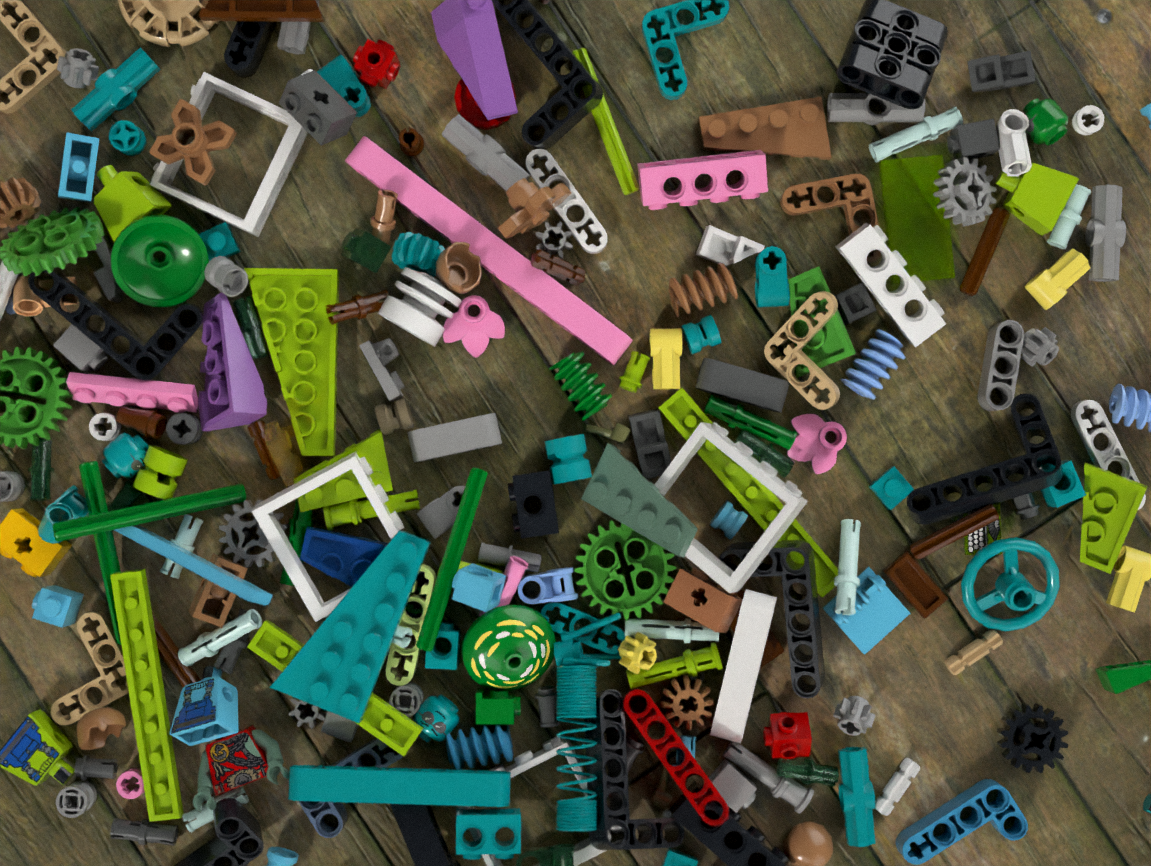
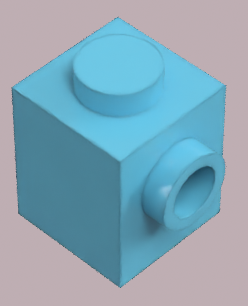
M57 585L43 587L41 591L36 593L33 599L32 608L35 610L32 618L61 628L75 624L84 594Z

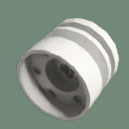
M404 267L401 274L410 280L412 284L409 287L400 281H396L394 285L405 296L402 300L393 296H387L378 314L435 347L445 331L444 327L435 320L436 316L439 314L452 319L454 314L443 307V304L447 302L458 308L462 300L434 277L424 272Z

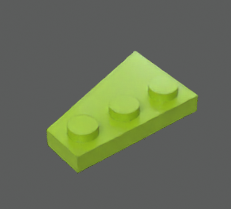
M378 429L363 441L345 448L344 452L328 461L325 460L294 478L293 483L295 484L356 451L359 458L365 456L367 462L372 467L374 473L369 476L374 485L381 484L385 492L393 491L382 431ZM351 469L298 497L297 502L300 512H305L367 496Z

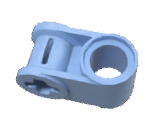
M574 567L552 569L522 577L517 587L519 598L527 604L578 599V593L574 592L572 578ZM561 578H563L564 591H562ZM535 581L540 585V592L536 597L531 598L523 594L522 588L526 582Z

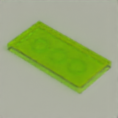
M942 154L881 160L879 162L886 236L888 237L887 247L891 252L897 250L907 262V265L903 268L910 277L915 274L921 282L955 278L949 218L945 219L943 217L946 211L944 207L937 208V204L941 202L940 197L933 196L934 192L939 191V187L934 184V180L941 178L938 170L944 168ZM898 275L890 276L891 285L900 284Z

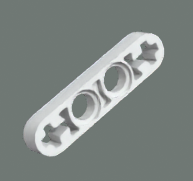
M544 149L531 151L526 158V169L539 189L549 187L554 181H561L567 186L571 194L554 210L569 231H572V235L585 252L590 254L602 252L607 244V233L552 155ZM536 157L540 160L547 159L545 168L549 174L553 170L557 172V174L549 176L544 183L540 181L545 178L541 169L536 168L534 170L532 168L534 166L533 159ZM579 206L583 209L585 215L580 222H571L567 218L566 213L570 207ZM589 220L593 222V224L588 225L592 234L596 235L599 233L601 235L599 238L600 245L597 247L594 244L589 246L586 244L588 235L584 229L580 234L576 231V229L584 227Z
M1094 400L1077 402L1071 409V419L1094 465L1107 470L1108 465L1112 461H1117L1122 465L1121 476L1140 483L1101 405ZM1083 407L1093 410V414L1090 415L1091 422L1088 419L1081 418V414L1084 413ZM1100 423L1101 428L1092 429L1087 432V428L1093 427L1092 424L1097 425ZM1098 433L1105 434L1109 441L1107 448L1103 451L1096 449L1093 443L1094 437ZM1144 494V497H1143V499H1142V501H1141V504H1140L1138 510L1141 509V508L1143 507L1144 503H1145V500H1146V495H1145V494Z

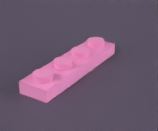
M69 372L66 381L69 391L73 395L72 399L82 403L98 402L113 406H136L150 410L156 408L172 410L177 413H197L199 405L195 385L75 372Z

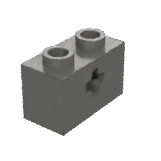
M315 70L288 80L279 104L321 146L347 135L357 114Z

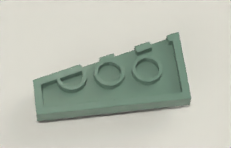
M608 443L581 499L673 554L685 557L698 528L672 502L668 501L659 492L660 490L639 472V469L632 462L620 454L621 451L615 445Z

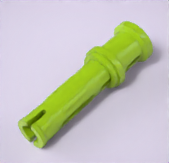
M417 489L389 495V501L385 502L390 513L420 509V502L418 500L406 503L407 500L419 498ZM355 499L346 503L323 507L328 531H332L336 526L350 523L357 526L362 523V519L378 516L369 499L364 501Z
M712 642L709 647L695 651L687 649L683 652V656L655 662L649 671L641 668L639 674L626 670L630 688L633 690L637 687L689 674V677H696L698 672L713 668L721 670L723 667L716 642Z

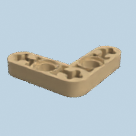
M0 0L1 22L30 54L0 80V95L5 92L10 100L8 104H5L0 96V112L6 114L17 111L61 73L57 70L59 56L65 57L66 51L20 0ZM10 6L14 7L16 13L23 21L18 23L17 20L9 15L10 13L7 9ZM31 27H37L40 31L39 38L35 42H27L25 40L26 31ZM50 52L55 54L57 62L54 64L49 61L47 56ZM37 62L46 70L44 74L35 66ZM28 70L35 71V82L30 86H24L21 81L23 73ZM14 83L23 92L21 94L18 93L11 84Z
M827 291L811 295L767 342L764 349L768 362L812 406L820 410L829 409L834 406L839 400L840 391L838 386L802 349L837 311V299ZM826 299L828 301L825 306L828 312L822 311L814 318L808 315L818 308L819 305L816 300ZM803 320L807 323L809 330L805 337H798L794 333L793 325L795 321ZM788 339L794 342L784 349L783 353L786 356H775L774 353L777 349L774 345H782ZM798 364L808 367L810 376L807 381H800L796 378L794 370ZM818 378L820 381L815 385L820 390L829 389L828 398L830 401L827 399L820 401L818 398L821 394L815 386L808 390L806 386Z
M100 611L83 614L77 622V630L101 676L57 699L53 703L51 716L59 725H70L78 721L84 714L94 709L102 708L129 693L127 682L125 683L127 688L124 685L118 686L116 684L119 674L121 676L126 675L122 646L116 642L114 629L108 617ZM89 618L92 621H99L100 625L96 627L99 636L106 634L108 639L94 644L93 640L99 637L95 630L89 631L87 629V626L90 624ZM105 644L111 645L115 649L116 655L111 662L101 658L100 650ZM121 661L123 666L117 668L119 674L116 669L109 672V667L117 665ZM97 687L101 690L103 697L99 704H93L88 700L87 692L89 688ZM77 701L80 702L82 706L71 711L70 716L68 714L62 715L61 710L65 708L64 705L69 706Z

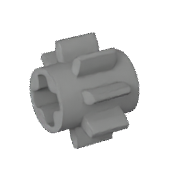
M74 48L66 51L65 57L59 56L57 70L61 72L60 78L64 79L67 85L74 88H84L90 85L91 80H97L99 67L95 65L96 59L88 51Z
M561 221L557 224V227H550V224L545 222V232H536V237L543 241V243L536 246V249H545L547 253H550V257L551 255L558 254L559 258L563 259L562 251L565 248L568 250L573 248L571 243L566 242V239L572 236V231L564 233ZM554 234L556 238H562L559 240V247L555 248L553 244L547 245L550 235Z
M1046 327L1041 331L1034 328L1028 330L1024 334L1021 359L1032 367L1036 363L1040 365L1049 364L1059 351V347L1056 345L1058 341L1055 339L1057 335Z
M850 696L848 699L843 698L841 704H837L833 717L839 719L837 725L844 733L857 736L861 733L865 734L867 728H872L875 714L870 713L872 706L867 700L859 696Z
M294 697L291 698L290 701L296 706L288 714L289 716H296L298 727L303 723L309 722L310 728L313 729L316 726V717L320 720H325L326 714L322 712V708L313 705V712L308 715L305 713L307 702Z

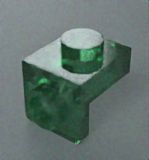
M355 228L343 240L341 256L377 273L391 247L372 234Z

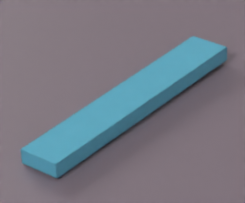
M140 525L114 530L249 602L266 606L271 601L273 596L271 593Z

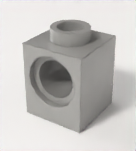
M72 324L53 344L58 351L81 371H96L108 359L106 356L108 353Z
M727 758L708 777L727 805L736 813L741 807L746 809L756 797L754 793L757 790L755 784Z

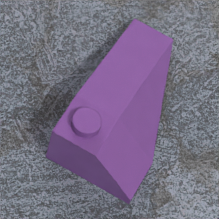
M445 0L431 12L438 44L447 54L456 72L463 79L487 120L517 114L518 110L492 0Z
M219 293L204 304L202 342L207 345V354L205 361L201 362L200 372L206 373L205 390L199 391L198 398L201 431H213L247 425L267 415V399L264 395L262 380L228 298L225 294Z

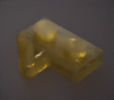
M276 420L265 424V443L286 488L294 485L293 479L303 472L299 456L297 454L293 455L290 450L292 449L290 438L295 437L293 426L289 425L280 428Z

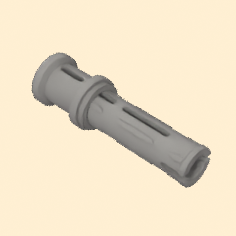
M733 741L729 743L726 748L728 750L724 751L723 757L729 759L771 788L772 796L784 799L795 807L794 811L798 814L807 807L814 794V790L811 787L806 789L792 779V774L785 771L779 772L739 743Z

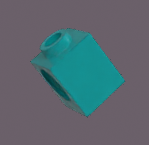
M1071 460L1061 461L1063 485L1060 489H1056L1054 486L1041 489L1047 507L1057 508L1086 496ZM1049 463L1043 464L1040 470L1050 472L1055 466Z
M441 622L437 638L445 637L449 639L452 645L451 651L441 653L434 645L431 652L426 651L425 668L457 670L459 666L461 629L454 628V623Z

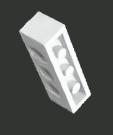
M865 223L835 247L907 341L914 347H917L946 325L941 318L945 313L934 299L928 301L922 293L926 287L915 274L910 277L903 268L907 265V262L897 250L890 251L885 244L888 237L878 225L872 227L871 224ZM873 250H879L882 256L880 263L877 266L870 267L867 263L868 254ZM891 275H898L900 278L899 287L894 291H888L886 280ZM916 299L919 304L918 311L913 315H906V303Z

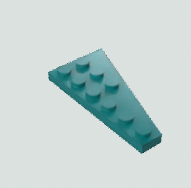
M398 531L270 688L360 723L431 542L405 531Z

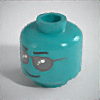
M121 433L104 447L103 455L105 458L102 460V463L116 478L120 479L123 476L126 479H131L138 473L139 469L145 468L146 465L143 460L149 445L139 434L132 437L128 433Z
M442 694L438 697L428 696L416 714L413 715V721L424 728L419 737L426 742H429L431 739L438 742L444 741L446 735L451 733L459 723V716L457 714L459 708Z

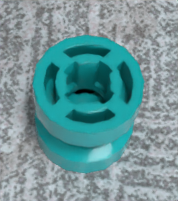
M711 315L701 318L700 322L696 324L690 322L681 326L686 344L692 355L700 352L707 345L713 347L722 343L718 328Z

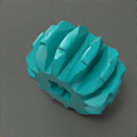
M406 232L400 233L398 239L395 240L391 257L393 263L401 269L407 267L435 277L437 276L436 261L445 248L438 241H434L429 237L422 236L419 233Z

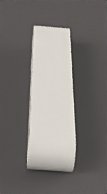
M748 589L745 590L710 735L740 744L742 742L777 597Z

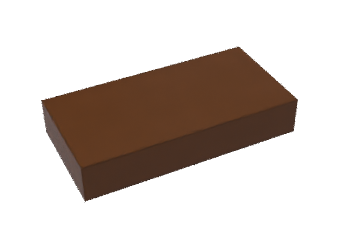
M904 551L882 570L924 619L948 600V597L908 551Z

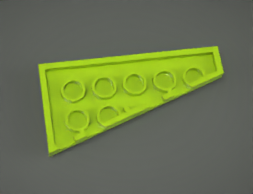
M244 268L248 275L253 293L252 296L259 312L262 329L275 371L280 380L283 397L288 406L301 455L335 457L338 323L332 325L328 317L337 315L338 311L327 314L326 306L339 303V270Z

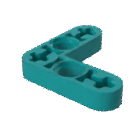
M686 0L652 10L644 16L642 34L659 91L666 99L677 100L681 98L687 88V77L675 36L723 22L729 11L728 0ZM711 2H715L716 6H722L719 15L709 11L703 13L702 21L699 20L698 5L701 6V11L708 10ZM681 10H689L694 16V21L689 25H683L678 22L677 13ZM652 19H656L657 23L664 24L660 28L662 40L656 42L657 36L654 28L648 29ZM669 48L673 53V59L668 63L658 61L656 58L658 49ZM677 66V69L672 70V76L675 82L680 81L681 84L678 85L677 91L673 92L671 87H665L669 81L667 71Z

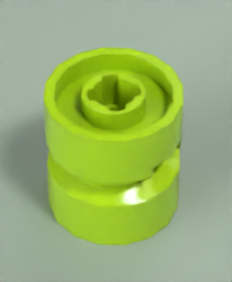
M149 445L143 460L146 466L143 469H139L132 486L160 499L173 498L178 486L175 478L182 476L188 459L161 447Z

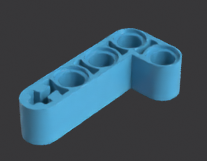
M984 779L901 831L896 838V847L909 863L920 865L989 821L1001 835L1009 840L1023 838L1028 830V823L1009 791L995 780ZM997 789V799L988 803L986 800L987 794L991 790ZM971 806V815L966 819H960L961 810L964 807ZM1014 816V825L1009 829H1004V821L1008 817ZM945 823L946 829L944 833L940 836H934L933 830L935 826ZM923 834L930 839L929 843H926V840L922 837ZM911 842H915V846L917 848L913 852L911 851V847L909 845Z

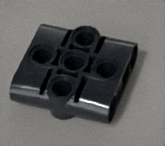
M866 0L846 44L845 51L837 68V77L847 85L903 108H920L923 105L935 69L941 61V53L948 36V29L939 21L887 0Z

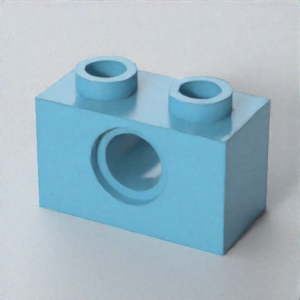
M66 132L58 192L59 198L91 202L99 138Z

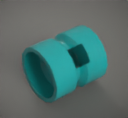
M584 434L545 441L548 459L553 460L554 463L550 467L553 485L592 477L589 460L583 456L587 452Z

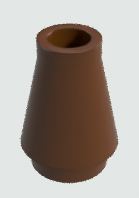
M122 406L116 416L118 424L126 426L147 440L159 439L163 435L167 424L166 416L161 415L159 410Z

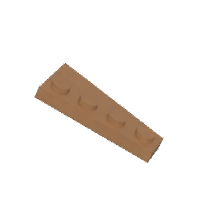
M822 97L700 116L698 118L703 150L725 152L761 150L766 155H791V157L799 158L815 157L823 160H830L832 158Z

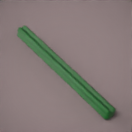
M83 462L79 465L89 515L108 512L98 462ZM110 530L93 535L116 642L121 644L110 577L111 574L121 572L113 532Z
M472 467L416 643V647L421 650L431 652L434 648L452 590L453 578L458 571L488 475L487 471Z
M236 484L56 522L53 524V533L56 541H64L236 504L246 500V491L243 484Z

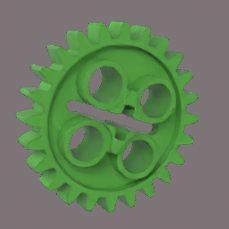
M76 207L70 212L68 208H64L60 213L53 210L48 216L40 214L39 218L35 220L29 219L26 226H17V232L8 233L9 238L2 240L3 245L0 246V257L9 272L13 271L15 275L22 272L24 276H27L34 271L35 276H38L43 270L52 273L56 267L65 269V264H76V258L87 257L86 251L96 250L95 244L101 243V237L105 235L104 227L95 211L89 212L88 208L80 211L79 207Z
M15 347L14 355L7 350H3V359H0V391L16 396L27 395L33 399H46L47 402L46 404H37L22 399L16 401L9 397L0 396V407L6 404V411L0 416V445L4 443L5 446L14 448L17 444L18 447L26 449L29 441L30 444L39 446V436L50 440L48 432L50 429L60 431L56 422L58 420H68L62 414L63 409H72L71 405L65 403V399L73 395L71 392L64 390L67 387V379L61 378L67 371L57 367V360L53 358L48 359V354L42 351L37 353L36 350L30 347L27 348L26 352L19 347ZM13 374L12 383L6 386L7 378ZM43 379L42 388L36 392L35 386L37 382ZM35 409L36 416L31 422H29V413Z
M609 520L608 530L598 525L600 535L596 537L588 533L587 535L592 543L590 545L581 543L580 547L586 553L585 555H576L575 557L578 561L583 562V566L574 568V572L583 574V577L577 580L576 584L586 585L587 587L581 593L582 597L592 595L593 598L589 606L592 607L600 603V614L605 613L609 608L611 609V615L619 611L623 612L625 620H628L630 611H634L638 619L641 618V609L644 607L648 612L652 613L653 610L650 603L654 601L662 605L663 602L659 594H667L669 590L664 586L665 583H673L674 578L667 575L669 571L676 569V566L667 564V560L674 557V554L664 553L663 550L665 548L622 523L620 527H616L615 523ZM632 541H640L644 545V552L638 558L630 557L627 554V546ZM616 542L621 543L627 564H633L634 566L633 569L629 570L635 590L633 596L628 592L624 575L616 572V569L621 567L615 548ZM602 550H610L614 554V562L608 567H603L597 562V554ZM642 571H648L653 575L652 584L646 588L639 587L636 584V576ZM618 580L623 584V591L620 595L613 597L607 594L605 588L609 581Z

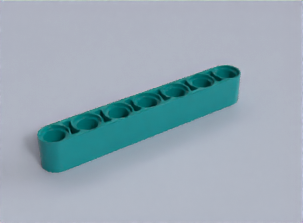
M290 766L288 800L506 807L510 805L511 772Z

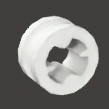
M1093 105L1085 106L1076 111L1072 118L1074 130L1082 135L1095 133L1104 124L1102 110ZM1091 114L1094 117L1091 121H1095V124L1085 127L1083 125L1085 120H1082V116Z
M99 413L92 417L89 423V430L91 435L97 440L111 441L120 434L121 424L117 423L115 415ZM105 418L108 419L107 423H112V430H107L106 436L102 435L104 431H99L98 428L99 424H104Z

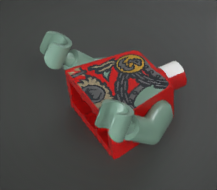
M253 725L238 730L236 734L218 738L206 744L198 771V793L193 798V806L201 813V805L206 800H208V808L211 811L216 808L217 803L210 795L213 792L217 796L266 776L269 781L279 785L277 775L280 772L283 777L289 779L290 770L283 766L284 760L278 742L263 730H258Z

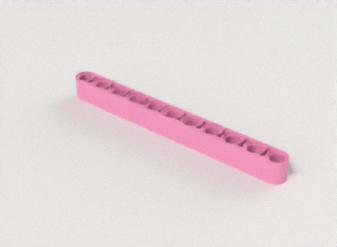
M363 136L345 159L348 165L379 189L396 192L398 194L397 202L450 243H469L470 252L480 257L479 263L483 268L610 364L615 365L633 342L622 330L544 271L533 267L531 261L367 137Z

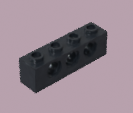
M694 781L687 789L689 792L697 793L703 789L704 784L700 786ZM684 793L670 808L672 816L728 866H789L787 864L789 858L778 847L769 848L763 842L766 837L753 825L747 828L739 821L742 818L740 813H736L730 807L728 819L720 826H711L701 821V817ZM718 802L709 803L705 811L714 810L717 812L715 820L719 819L723 814V806ZM731 831L740 833V839L734 844H728L724 841L726 834ZM755 852L764 854L761 863L757 865L748 863V858L751 854Z

